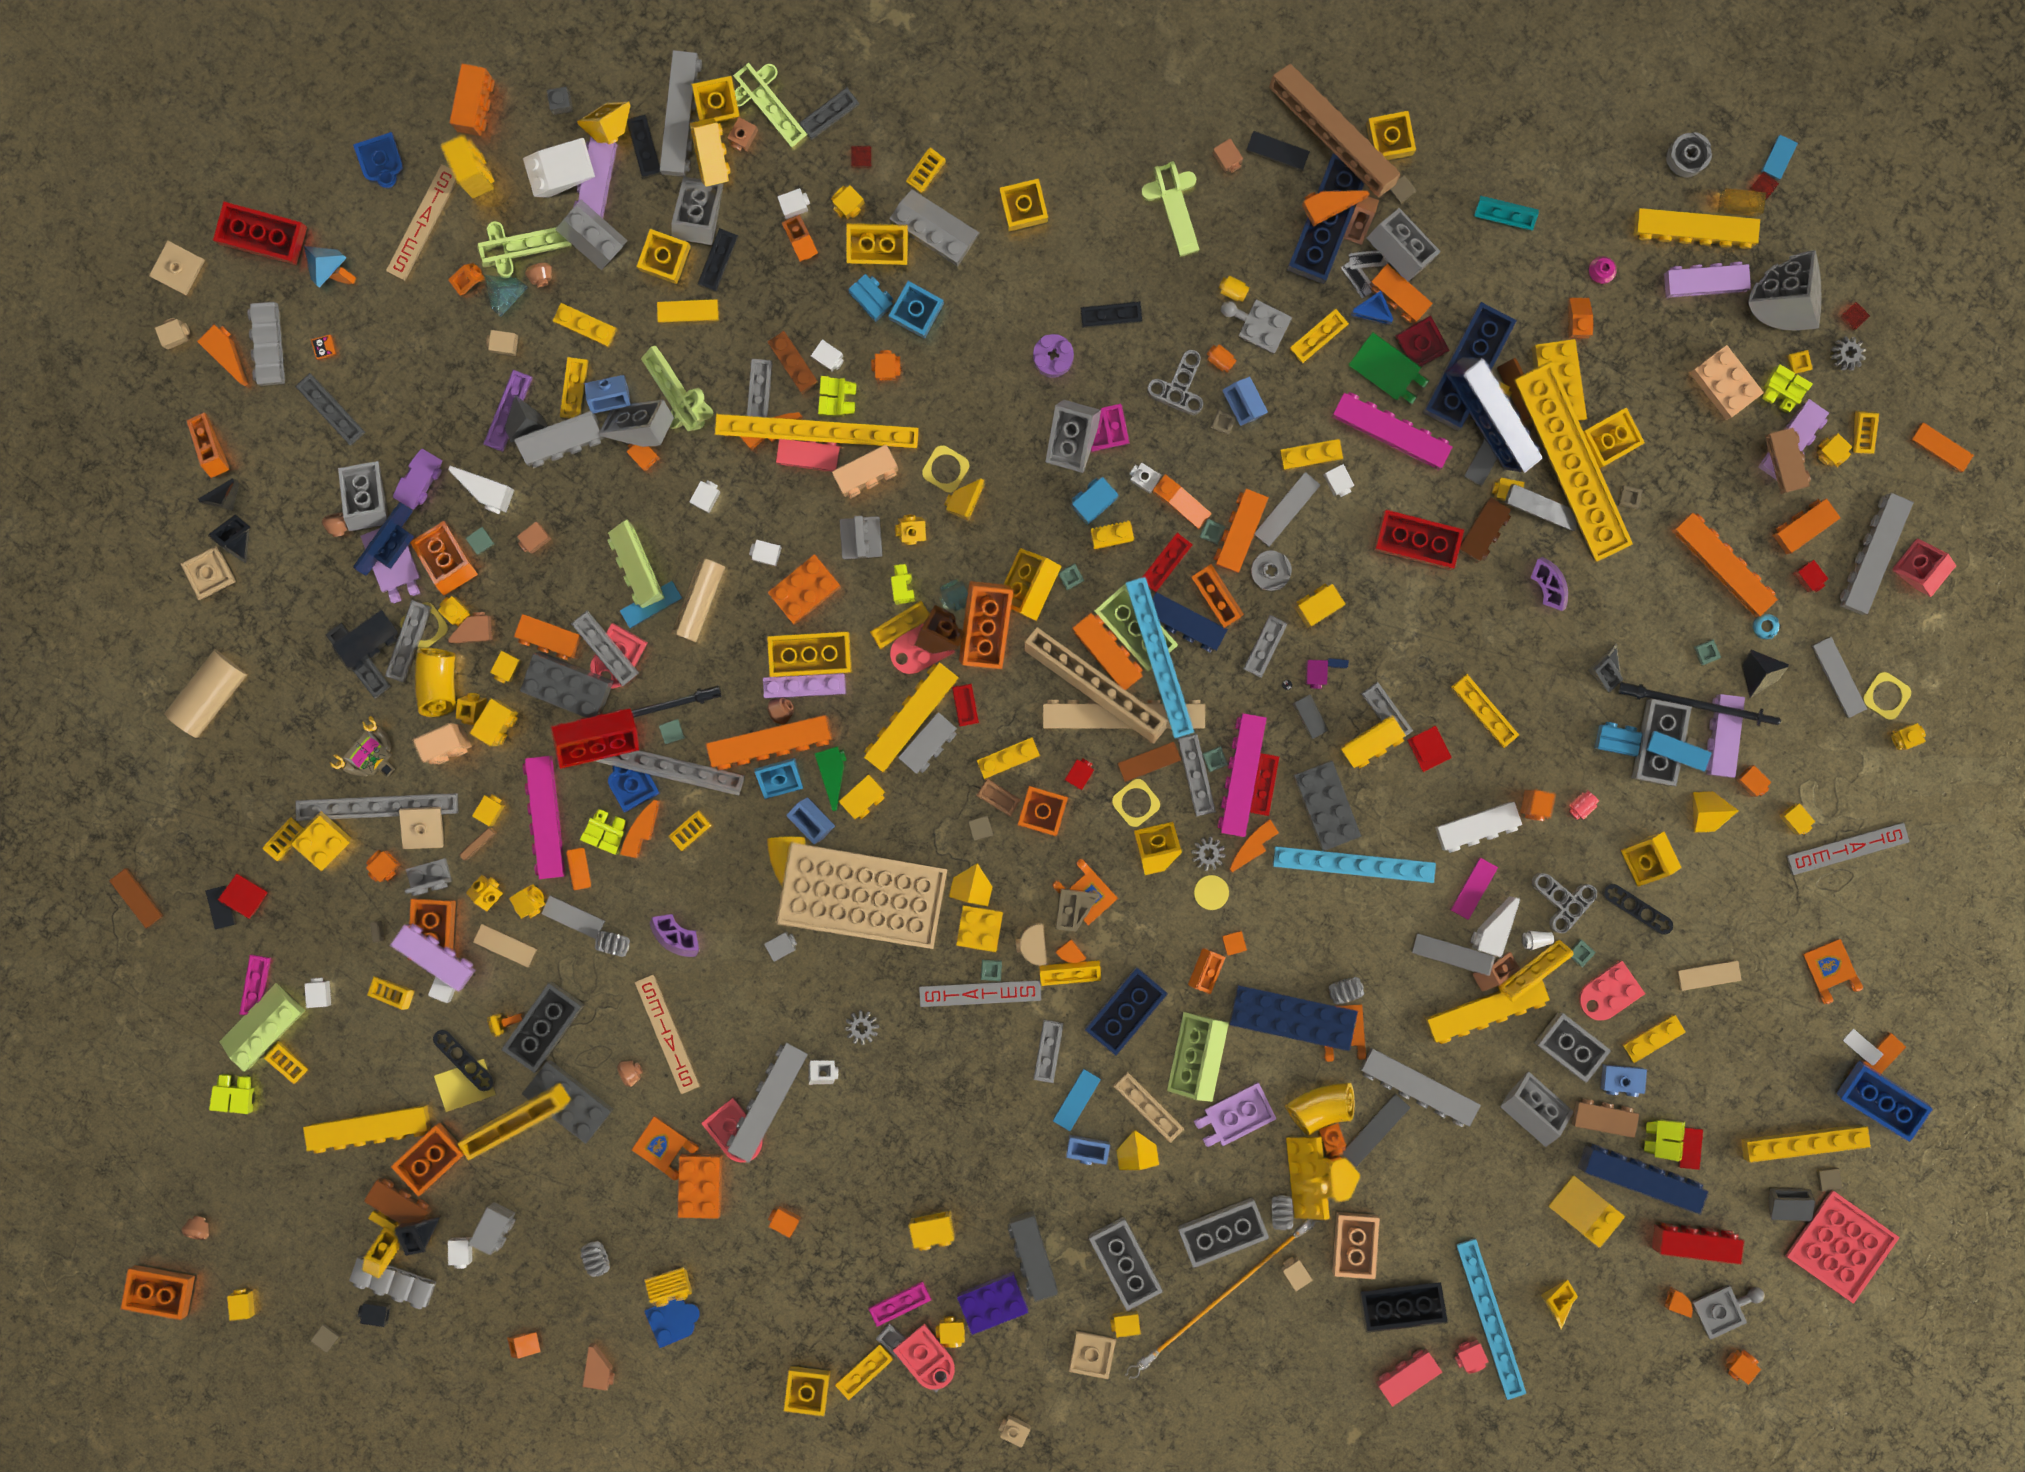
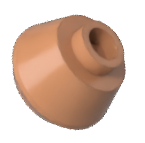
M538 263L528 267L525 275L533 285L544 287L551 280L552 266L548 263Z
M343 513L330 514L322 520V525L328 534H332L333 537L342 536L348 530Z
M785 698L772 699L768 703L767 711L775 723L786 724L793 714V704Z
M633 1060L620 1061L617 1066L623 1083L629 1087H632L641 1078L640 1074L643 1073L638 1062L635 1063Z
M198 1216L188 1219L181 1229L183 1235L197 1240L207 1239L209 1237V1226L205 1222L206 1219Z

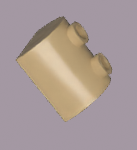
M1043 922L1031 924L1023 931L1021 939H1016L1017 952H1022L1023 956L1035 965H1047Z

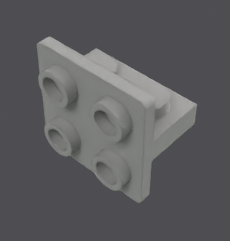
M854 516L855 518L840 519L843 559L882 557L881 527L878 516Z

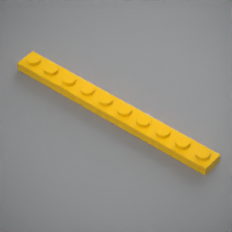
M716 414L715 435L878 446L887 445L917 448L919 429L918 427Z

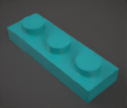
M1480 195L1474 216L1533 230L1539 215V209Z

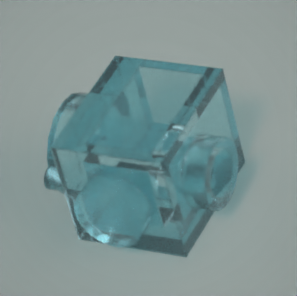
M955 579L940 587L942 596L939 599L943 608L948 607L949 611L953 609L954 612L965 608L968 592L962 581L959 582L958 579Z

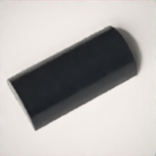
M1441 1282L1360 1292L1362 1319L1366 1333L1448 1323Z

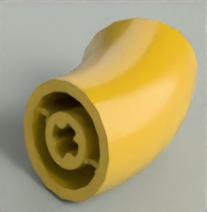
M438 648L417 649L415 691L419 714L426 717H439L452 712L456 708L454 686L455 653Z
M805 837L767 838L770 862L781 886L783 885L790 842L806 845Z
M1351 1083L1327 1085L1304 1093L1285 1105V1108L1295 1124L1309 1136L1327 1125L1352 1121L1355 1107L1354 1090Z

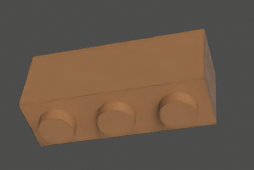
M1794 427L1766 435L1765 439L1780 493L1784 494L1810 486V474L1807 470L1805 471V456L1799 449L1798 443L1800 438L1797 431H1794Z
M1582 1098V1101H1575L1571 1124L1576 1127L1635 1138L1639 1114L1634 1112L1632 1107L1622 1106L1621 1109L1614 1108L1612 1103L1602 1102V1105L1594 1104V1100Z

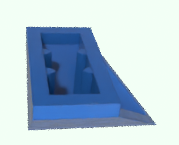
M1381 291L1355 307L1351 312V316L1390 325L1393 321L1392 314Z

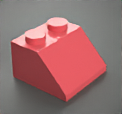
M1917 538L1892 570L1916 590L1932 597L1956 565L1948 553Z

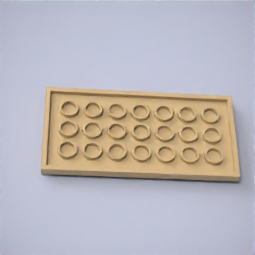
M790 842L776 923L933 949L947 869Z

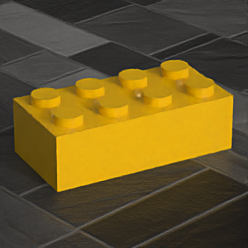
M462 135L441 145L457 182L472 199L494 189L492 184L495 182L494 177L484 165L487 162L482 152L480 153L471 139L467 140Z
M1576 340L1534 345L1531 348L1534 369L1550 361L1553 363L1578 421H1585L1587 415Z
M849 632L767 636L770 677L852 673Z

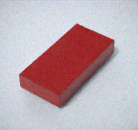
M972 683L952 687L959 727L979 723Z
M1685 1127L1684 1140H1682V1160L1678 1162L1679 1168L1700 1170L1703 1129Z

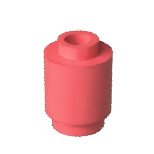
M1589 790L1585 793L1582 792L1569 805L1571 809L1569 813L1576 820L1579 818L1584 820L1597 807L1596 804L1599 800Z

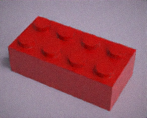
M223 201L213 241L222 246L297 265L307 226L299 221Z
M1384 510L1373 551L1453 570L1455 569L1464 529Z
M631 708L551 726L554 749L560 769L639 751L637 728Z
M1661 1222V1225L1654 1224L1652 1249L1660 1255L1742 1265L1744 1240L1738 1237L1739 1234L1733 1233L1734 1231L1721 1229V1232H1718L1709 1227H1701V1230L1693 1228L1692 1225L1681 1224V1227L1674 1226L1673 1223Z

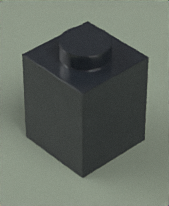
M366 1300L363 1305H360L358 1310L360 1324L385 1327L389 1321L391 1303Z

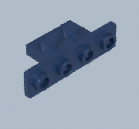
M399 502L358 558L353 568L365 576L368 575L377 561L391 569L414 538L412 534L402 528L413 510Z

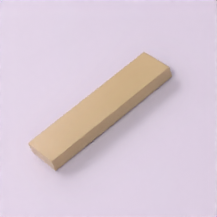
M1128 1072L1113 1085L1170 1143L1184 1130V1127Z

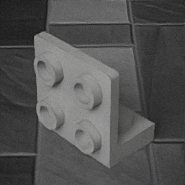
M446 858L406 869L411 888L406 889L405 893H412V896L428 893L427 888H431L434 891L448 887L447 883L452 882Z

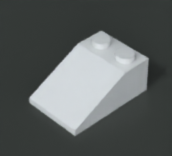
M584 138L543 149L523 158L534 197L549 198L595 177Z
M449 467L448 470L480 503L485 505V509L500 514V511L507 512L514 492L512 488L458 468Z
M1509 896L1478 928L1477 932L1473 933L1471 938L1472 948L1502 957L1520 899Z

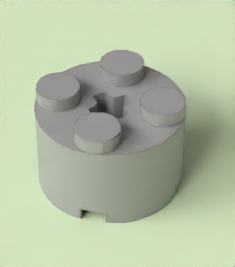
M1700 133L1682 134L1670 145L1667 151L1666 162L1675 174L1690 178L1700 173L1710 163L1712 158L1711 144Z

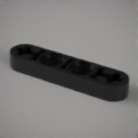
M1608 884L1603 888L1602 895L1605 900L1655 932L1666 935L1673 930V922L1669 917L1616 884ZM1615 888L1616 894L1622 896V893H1624L1625 895L1620 899V901L1618 898L1614 896L1609 898L1610 893L1608 892V889L1613 890ZM1627 898H1632L1635 905L1632 909L1628 910L1624 906V901ZM1644 909H1649L1652 913L1649 920H1643L1641 917V912ZM1655 919L1661 922L1666 920L1668 928L1660 930L1661 926L1654 922L1652 926L1651 923Z
M439 1030L434 1034L433 1043L479 1090L488 1091L493 1088L495 1079L491 1073L449 1031ZM439 1034H446V1041L449 1044H451L452 1041H454L455 1044L450 1046L449 1049L446 1051L445 1048L448 1046L444 1042H438L440 1040V1038L438 1037ZM455 1047L462 1050V1056L459 1059H454L451 1055ZM468 1062L476 1064V1071L472 1074L468 1073L465 1069ZM480 1070L483 1071V1073L480 1075L484 1079L487 1077L490 1079L488 1081V1083L490 1084L489 1087H482L480 1085L482 1083V1080L479 1077H477L476 1080L473 1079V1077L476 1076L480 1072Z

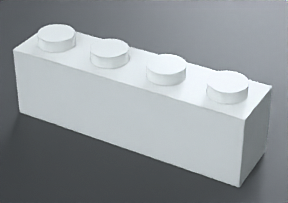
M1509 802L1437 826L1435 829L1442 850H1448L1451 853L1460 850V845L1467 843L1468 846L1480 843L1479 839L1487 837V840L1499 837V832L1506 831V834L1517 831V826L1522 825L1515 802Z

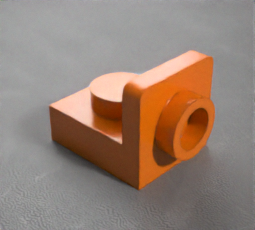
M470 263L463 265L448 280L461 296L466 294L476 283L482 282L485 277L477 265Z

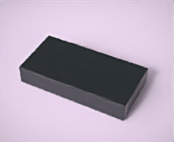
M227 885L205 890L215 930L236 925L233 909L218 901Z

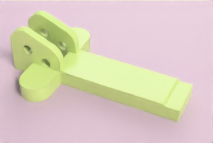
M747 63L732 76L739 85L735 90L738 107L752 99L792 148L807 133L767 86L776 78L777 68L773 64H766L756 72ZM746 70L760 85L753 92L739 77Z
M1174 161L1164 166H1155L1153 172L1156 181L1143 186L1142 197L1147 201L1162 197L1180 257L1199 251L1200 249L1182 191L1194 187L1196 183L1195 174L1190 171L1178 174ZM1170 169L1175 188L1165 190L1161 171Z
M493 221L487 227L489 241L478 243L477 249L483 268L496 266L498 275L502 278H508L513 273L512 258L569 247L572 244L555 230L557 227L506 237L502 224ZM503 247L505 254L485 258L484 252Z
M651 346L641 360L673 408L671 413L674 419L669 428L676 429L684 425L687 431L701 429L705 425V420L713 416V410L704 402L702 390L694 388L686 392L662 353L656 346Z

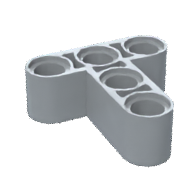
M1188 350L1184 353L1171 384L1160 379L1152 380L1147 388L1149 397L1189 415H1197L1203 408V400L1198 395L1188 392V389L1201 360L1199 353L1195 350ZM1194 356L1196 364H1187L1186 357ZM1178 375H1187L1188 382L1180 383L1177 378ZM1155 384L1160 385L1162 392L1154 394L1151 391V387ZM1173 392L1178 393L1181 398L1180 401H1171L1170 394ZM1191 400L1197 401L1199 408L1191 410L1188 402Z
M1537 873L1532 878V886L1558 908L1549 921L1550 928L1557 933L1569 931L1597 897V890L1592 885L1581 884L1571 894L1548 874ZM1544 876L1547 879V884L1541 888L1538 885V880ZM1585 888H1589L1591 892L1590 897L1584 899L1582 896V891ZM1556 890L1562 892V898L1559 901H1556L1553 897ZM1572 903H1575L1578 907L1575 914L1569 912V906ZM1562 918L1564 920V927L1557 929L1556 921Z

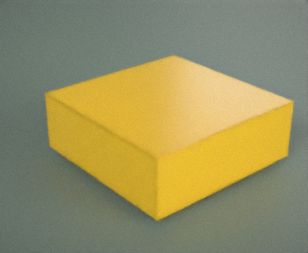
M1808 350L1787 355L1790 370L1795 374L1813 370Z

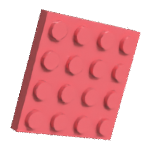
M1831 1190L1813 1215L1812 1221L1808 1222L1785 1256L1854 1304L1900 1237Z

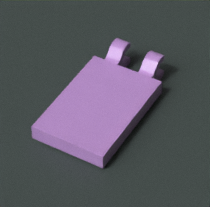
M380 528L360 536L365 549ZM409 546L406 547L391 569L379 561L373 566L381 592L388 591L391 603L395 604L402 601L397 587L407 584L410 595L420 594L415 580L421 577Z
M1257 1082L1205 1108L1206 1115L1194 1120V1123L1198 1129L1211 1123L1215 1133L1203 1138L1207 1147L1219 1141L1224 1146L1276 1120V1117L1260 1084Z

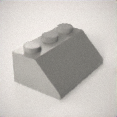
M582 200L576 204L555 229L601 270L628 241Z
M1529 1071L1507 1094L1500 1106L1545 1147L1561 1136L1574 1112Z

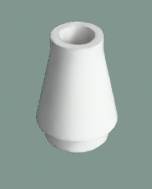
M1528 930L1527 933L1522 935L1523 946L1525 949L1534 950L1553 944V933Z

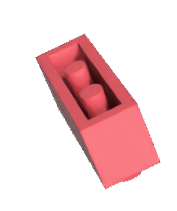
M779 439L776 463L778 465L833 472L838 469L840 447L836 446L837 443L833 442L818 444L816 441L803 442Z
M1419 1349L1412 1354V1358L1407 1362L1404 1360L1395 1366L1396 1369L1391 1373L1385 1372L1376 1383L1393 1407L1441 1374L1442 1371L1427 1349Z

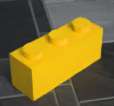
M714 118L689 123L701 182L707 187L729 181L730 167L724 159V155L727 152L725 144L721 143L720 136L723 135L721 124L717 123Z

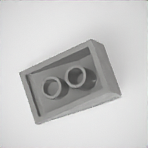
M683 177L671 223L672 237L684 241L712 245L723 183L705 187L701 179Z
M664 400L633 403L631 406L612 409L599 434L602 437L642 447L661 445L674 416Z
M1062 400L1055 405L1045 462L1083 473L1096 436L1101 410L1067 400Z
M375 461L338 468L343 517L349 531L383 525L389 516L379 462Z

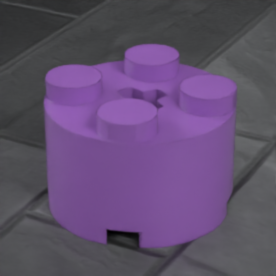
M1057 334L1043 336L1036 343L1033 351V362L1036 369L1042 375L1049 378H1056L1069 371L1073 362L1074 352L1072 345L1066 338ZM1056 352V356L1058 358L1050 360V356L1048 354Z

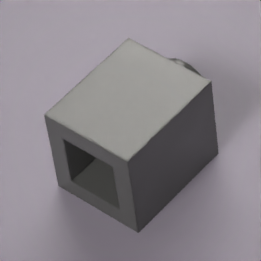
M567 87L547 90L549 107L553 115L573 112L571 95Z

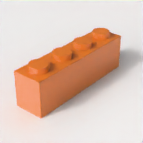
M1245 489L1244 493H1239L1236 500L1239 506L1236 512L1232 511L1228 521L1232 524L1229 530L1225 529L1221 541H1224L1222 549L1218 548L1214 556V560H1217L1216 566L1236 574L1239 573L1269 497L1249 489Z

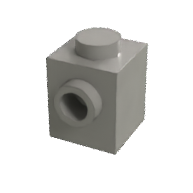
M785 932L764 945L775 962L795 951L797 941L793 934L789 935L788 932Z

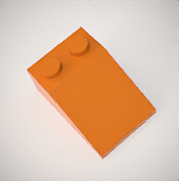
M442 521L410 542L434 585L443 596L478 575L445 521Z

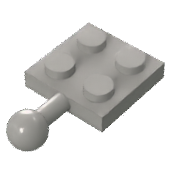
M1255 300L1249 314L1237 309L1236 304L1232 301H1226L1221 306V312L1224 316H1235L1245 321L1238 337L1275 354L1292 319L1291 316L1258 300Z
M1726 1285L1692 1301L1708 1338L1711 1340L1746 1324L1747 1321L1740 1307L1750 1302L1756 1304L1762 1302L1764 1292L1758 1287H1753L1749 1290L1748 1295L1736 1300L1731 1287Z

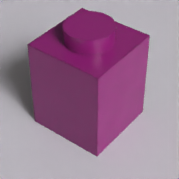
M1306 660L1305 685H1310V689H1322V685H1327L1328 660Z

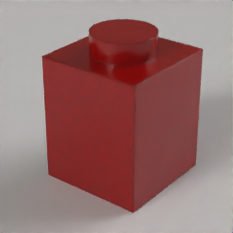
M1815 560L1808 561L1793 573L1807 592H1818L1826 586L1824 582L1829 579Z
M1084 758L1081 761L1077 759L1064 780L1082 790L1094 771L1091 768L1093 764Z

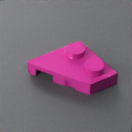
M1122 404L1101 408L1098 429L1091 451L1095 452L1130 444Z

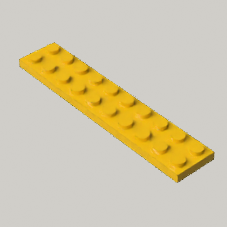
M1550 361L1515 378L1514 382L1594 561L1597 562L1632 545L1631 538L1553 363Z

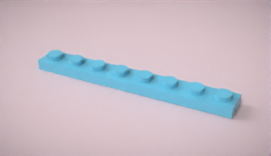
M1143 577L1127 582L1125 584L1174 739L1194 733L1146 578Z
M1276 846L1273 858V867L1434 883L1436 863Z
M1473 1238L1458 1243L1456 1247L1505 1397L1509 1400L1525 1395L1527 1393L1477 1240Z

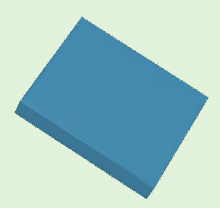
M795 758L754 769L764 799L803 789Z

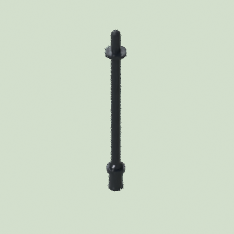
M1621 681L1618 694L1636 697L1637 700L1647 697L1757 721L1756 725L1760 727L1761 722L1773 725L1781 724L1779 717L1763 714L1764 709H1760L1759 713L1648 690L1646 687H1643L1644 684L1634 685Z
M717 685L706 689L698 688L691 695L631 710L633 718L692 702L704 704L707 700L721 698L720 686Z

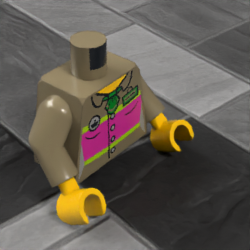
M369 717L372 724L366 725L362 722L366 731L343 756L344 761L339 755L335 754L333 756L338 759V762L336 764L329 763L333 768H340L351 775L366 777L368 775H375L380 771L388 777L395 769L387 762L392 756L389 736L379 725H376L373 717Z

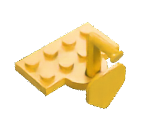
M1286 1137L1294 1218L1330 1219L1328 1198L1332 1197L1335 1201L1350 1199L1360 1179V1174L1347 1159L1331 1161L1330 1159L1323 1158L1321 1137Z

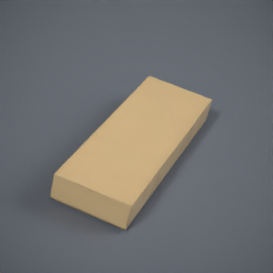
M481 924L473 943L526 967H530L537 948L485 924Z
M1737 960L1677 970L1681 991L1742 981Z

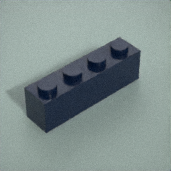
M1157 592L1155 593L1152 600L1159 622L1165 625V630L1172 634L1176 632L1182 634V639L1192 644L1194 641L1201 644L1200 648L1209 653L1212 650L1217 651L1228 629Z

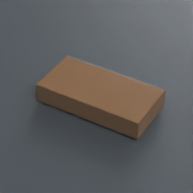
M986 779L976 795L1010 817L1021 799L989 779Z
M487 828L459 856L464 861L468 860L497 832L493 828Z

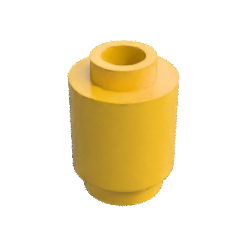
M1229 275L1228 278L1223 277L1218 288L1221 289L1220 294L1237 302L1238 300L1243 302L1250 287L1246 286L1245 282Z

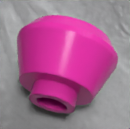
M1597 257L1589 266L1590 277L1597 283H1608L1616 275V265L1609 257Z

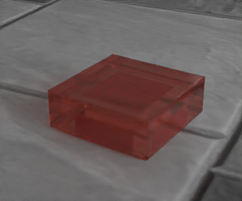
M851 146V167L872 168V147Z
M1763 171L1750 189L1766 201L1779 183Z
M1856 301L1840 317L1855 331L1870 315Z

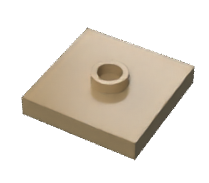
M167 241L149 276L187 296L205 260Z
M214 546L180 564L198 600H202L236 582L218 546Z
M441 807L400 808L399 815L403 849L444 847Z
M1076 1331L1068 1371L1109 1379L1116 1338Z

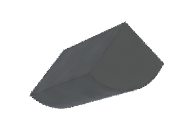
M1311 694L1292 703L1310 739H1314L1329 730Z
M1770 1188L1769 1212L1771 1220L1812 1221L1815 1199L1811 1189Z

